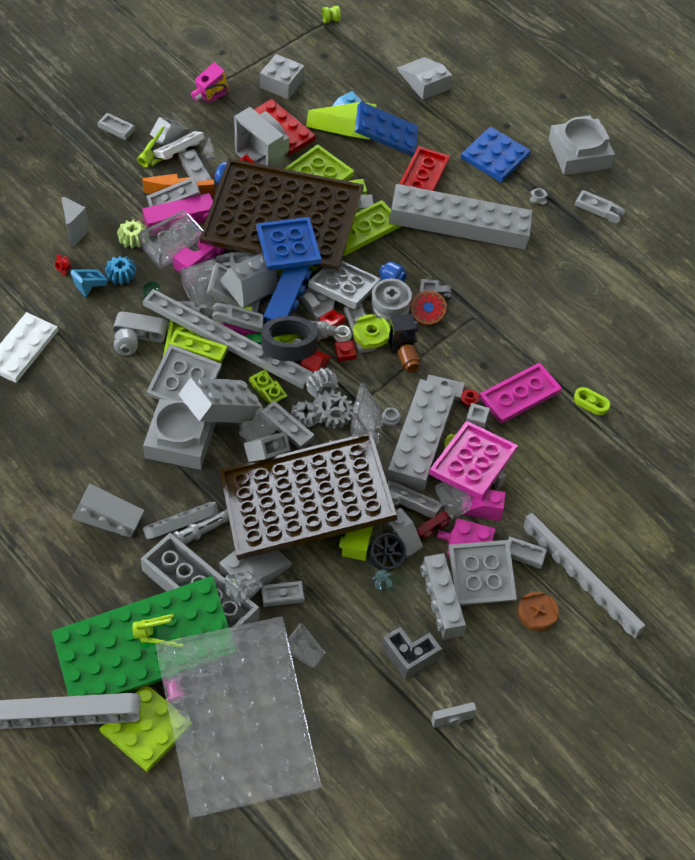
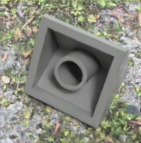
M62 197L65 223L71 248L89 232L86 208L66 197Z

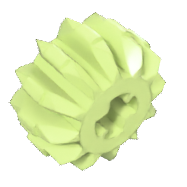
M134 219L132 222L126 220L125 224H120L117 232L119 242L125 248L129 246L132 249L135 246L140 248L141 244L145 245L148 237L145 224H142L141 221L135 222Z

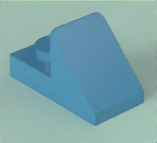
M72 269L70 272L76 288L85 297L88 296L92 286H106L108 279L99 270Z

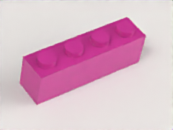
M210 193L142 208L143 221L148 234H158L206 222L213 202Z

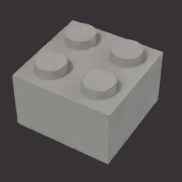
M275 54L260 72V88L286 99L292 96L304 80V65L278 54Z

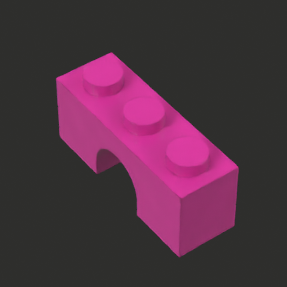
M199 235L198 248L200 250L192 251L184 247L173 256L174 269L190 279L197 275L206 265L211 264L218 255H222L226 248L200 243Z

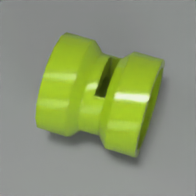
M333 6L332 8L322 7L324 23H330V21L340 22L339 6Z

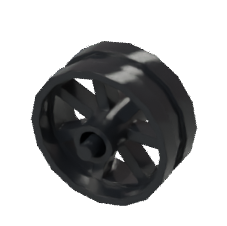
M381 534L369 544L367 551L368 559L376 569L391 571L405 560V544L395 534ZM383 538L384 547L376 541ZM388 539H391L394 543L388 545ZM396 545L399 548V552H395L394 547ZM374 546L380 550L379 553L374 554ZM391 555L399 556V561L396 563ZM380 556L382 558L381 563L377 561L376 557ZM387 558L392 565L390 567L384 566Z

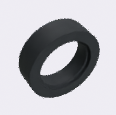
M283 316L274 318L262 327V350L269 357L276 360L299 361L306 359L317 350V327L311 321L301 317ZM284 334H295L306 339L296 343H284L273 338Z

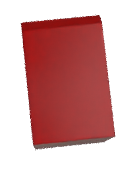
M316 350L313 355L303 359L300 366L314 373V371H319L320 368L324 369L331 356Z

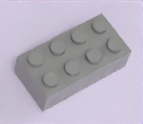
M191 377L178 394L199 422L251 423L263 407L259 403L257 396L251 393L247 388V384L242 380Z

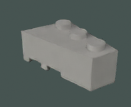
M89 483L72 519L118 533L122 536L131 537L144 510Z

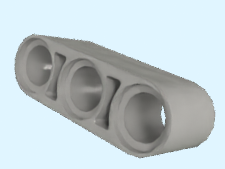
M119 312L112 330L116 333L120 329L127 328L135 331L138 339L163 342L169 323L163 318Z

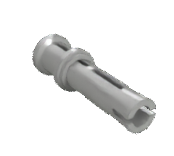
M225 509L198 524H189L188 528L180 532L175 531L173 535L184 545L193 540L197 541L201 538V535L228 522V510Z

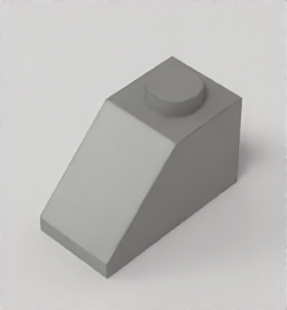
M159 117L150 135L155 137L158 131L165 127L156 141L164 145V143L169 144L181 138L189 129L177 121Z
M286 432L244 443L248 462L268 459L290 451Z
M399 508L396 510L398 520L384 523L383 530L385 533L395 534L402 539L406 547V558L423 549V545L413 522Z

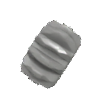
M320 368L319 371H314L306 380L309 394L317 398L318 394H323L325 390L328 394L331 390L335 392V388L338 387L337 376L329 368Z

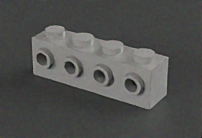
M443 553L424 557L423 565H421L422 577H425L426 591L432 600L431 608L437 617V629L441 631L443 640L462 637L466 624L445 555Z

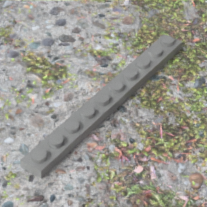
M154 289L143 300V306L210 341L228 346L229 351L301 389L306 386V380L309 378V375L313 374V372L292 361H281L269 357L262 350V345Z

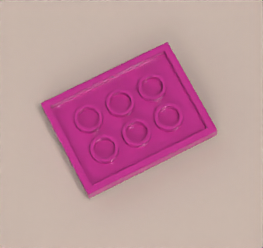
M466 421L430 468L429 475L482 500L517 451L518 445Z

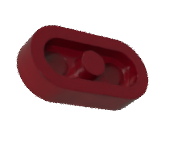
M446 510L416 529L420 539L424 538L426 540L434 534L433 531L439 527L441 530L450 523L448 521L450 516Z

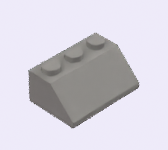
M261 253L230 267L220 281L238 304L244 308L274 293L278 285L277 269L268 271L264 255Z

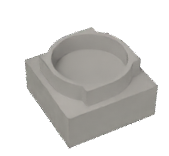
M251 107L235 115V153L240 158L247 154L256 164L283 169L284 155L289 151V137L279 122L266 111L259 115Z
M591 115L572 118L565 124L551 125L548 140L563 175L610 169L612 167L615 154L609 143V136L599 119H592Z
M159 399L143 444L144 456L151 460L201 470L216 422H199L183 400L169 401Z

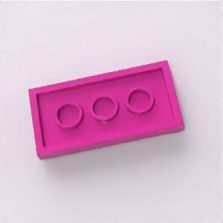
M539 362L480 393L479 397L485 406L490 408L489 411L499 423L502 424L561 393L562 387Z

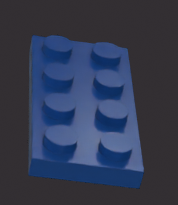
M362 101L358 104L355 124L356 133L407 155L413 156L415 154L418 134L417 125Z

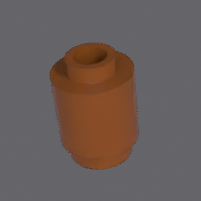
M409 344L401 346L398 350V356L403 368L408 373L417 371L420 368L421 361L415 346Z

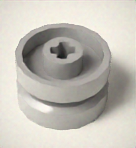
M384 279L378 282L372 291L370 309L372 315H376V318L379 319L381 317L384 318L390 325V317L409 314L412 298L411 289L406 283L398 279Z

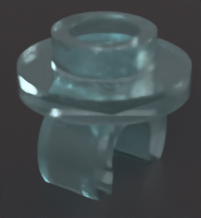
M386 569L374 572L375 576L372 577V580L377 579L375 583L377 590H382V581H386L387 587H392V581L387 577L392 575L391 572L387 573Z

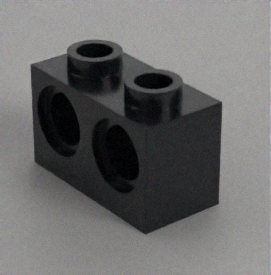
M406 314L390 317L388 341L392 354L398 353L400 347L405 344L414 346V343H417L416 332H418V323L414 321L413 315Z

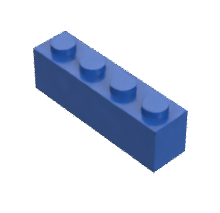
M310 265L284 269L264 314V325L274 318L291 316L293 310H297L299 305L298 298L303 296L306 289L305 282L306 280L309 281L312 275Z

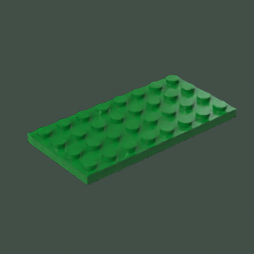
M213 576L52 631L68 696L128 693L163 681L169 677L177 676L237 655ZM173 614L174 618H171V623L153 626V635H150L149 638L184 644V648L149 642L141 643L140 638L135 639L133 636V622Z

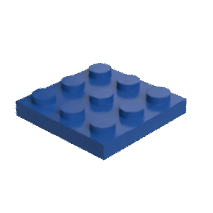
M490 127L461 153V159L497 181L502 182L530 156L531 150Z
M309 217L257 223L256 229L268 271L321 264L320 252Z

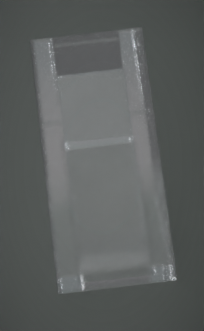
M210 137L207 138L203 149L202 161L215 159Z

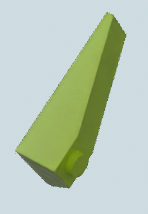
M360 102L308 110L306 127L370 139L355 132L357 106ZM367 103V104H369V105H371V106H374V107L377 106V104Z

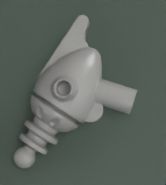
M311 321L317 327L318 341L341 333L340 328L330 325L325 321Z

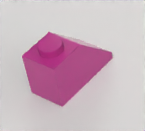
M488 490L482 500L470 494L464 496L461 515L501 521L506 492Z

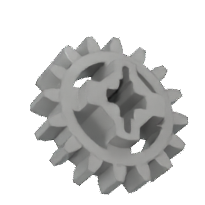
M325 390L323 394L319 393L317 398H315L312 411L316 412L315 418H320L319 423L325 422L326 427L332 425L333 429H335L338 425L340 428H343L344 424L348 425L354 415L352 413L354 407L351 406L352 401H347L346 395L340 396L341 392L334 394V391L331 390L328 394Z

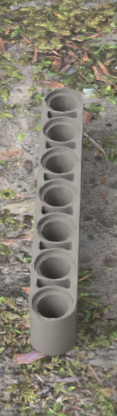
M134 693L0 700V729L136 722L140 719L141 697Z

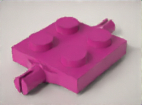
M457 518L451 533L439 530L437 538L447 540L448 546L451 544L493 541L495 528Z

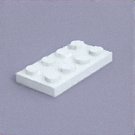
M26 312L0 343V376L17 383L56 335L58 327Z

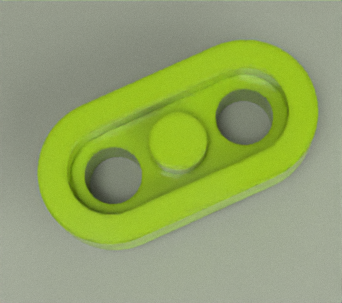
M585 387L578 388L575 391L574 402L580 407L596 415H605L608 412L610 402L606 397Z

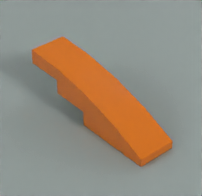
M177 174L142 178L144 193L153 194L191 177L178 179ZM213 179L197 181L200 195L210 193L211 197L215 196Z

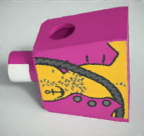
M215 62L212 63L196 77L197 89L191 92V96L195 101L203 98L207 103H210L229 93L225 71Z

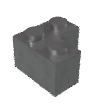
M399 627L384 636L382 641V650L405 681L440 660L442 648L430 633L412 643L402 628Z

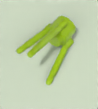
M165 127L158 131L154 139L149 142L145 150L137 158L141 166L148 167L150 165L153 167L156 163L163 160V158L154 160L155 155L151 148Z
M173 614L133 622V636L135 639L140 638L141 643L149 642L184 648V644L149 638L150 635H153V626L171 623V618H174Z

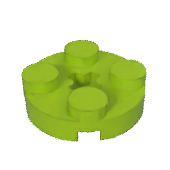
M369 314L360 317L356 321L353 328V337L363 349L378 348L388 343L390 326L384 318L381 317L379 319L376 318V315ZM369 329H371L372 331H376V332H375V333H369L368 331H369Z

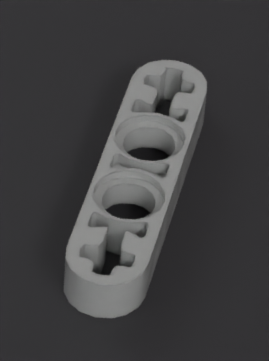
M209 502L147 525L143 528L146 539H151L219 513L216 502Z

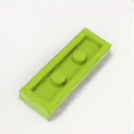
M175 330L168 343V347L171 344L220 364L228 351V346L178 330Z

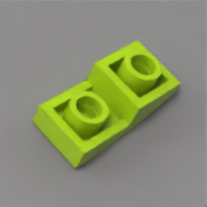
M265 369L249 378L251 385L268 404H271L273 401L277 403L287 397L277 381L274 382Z

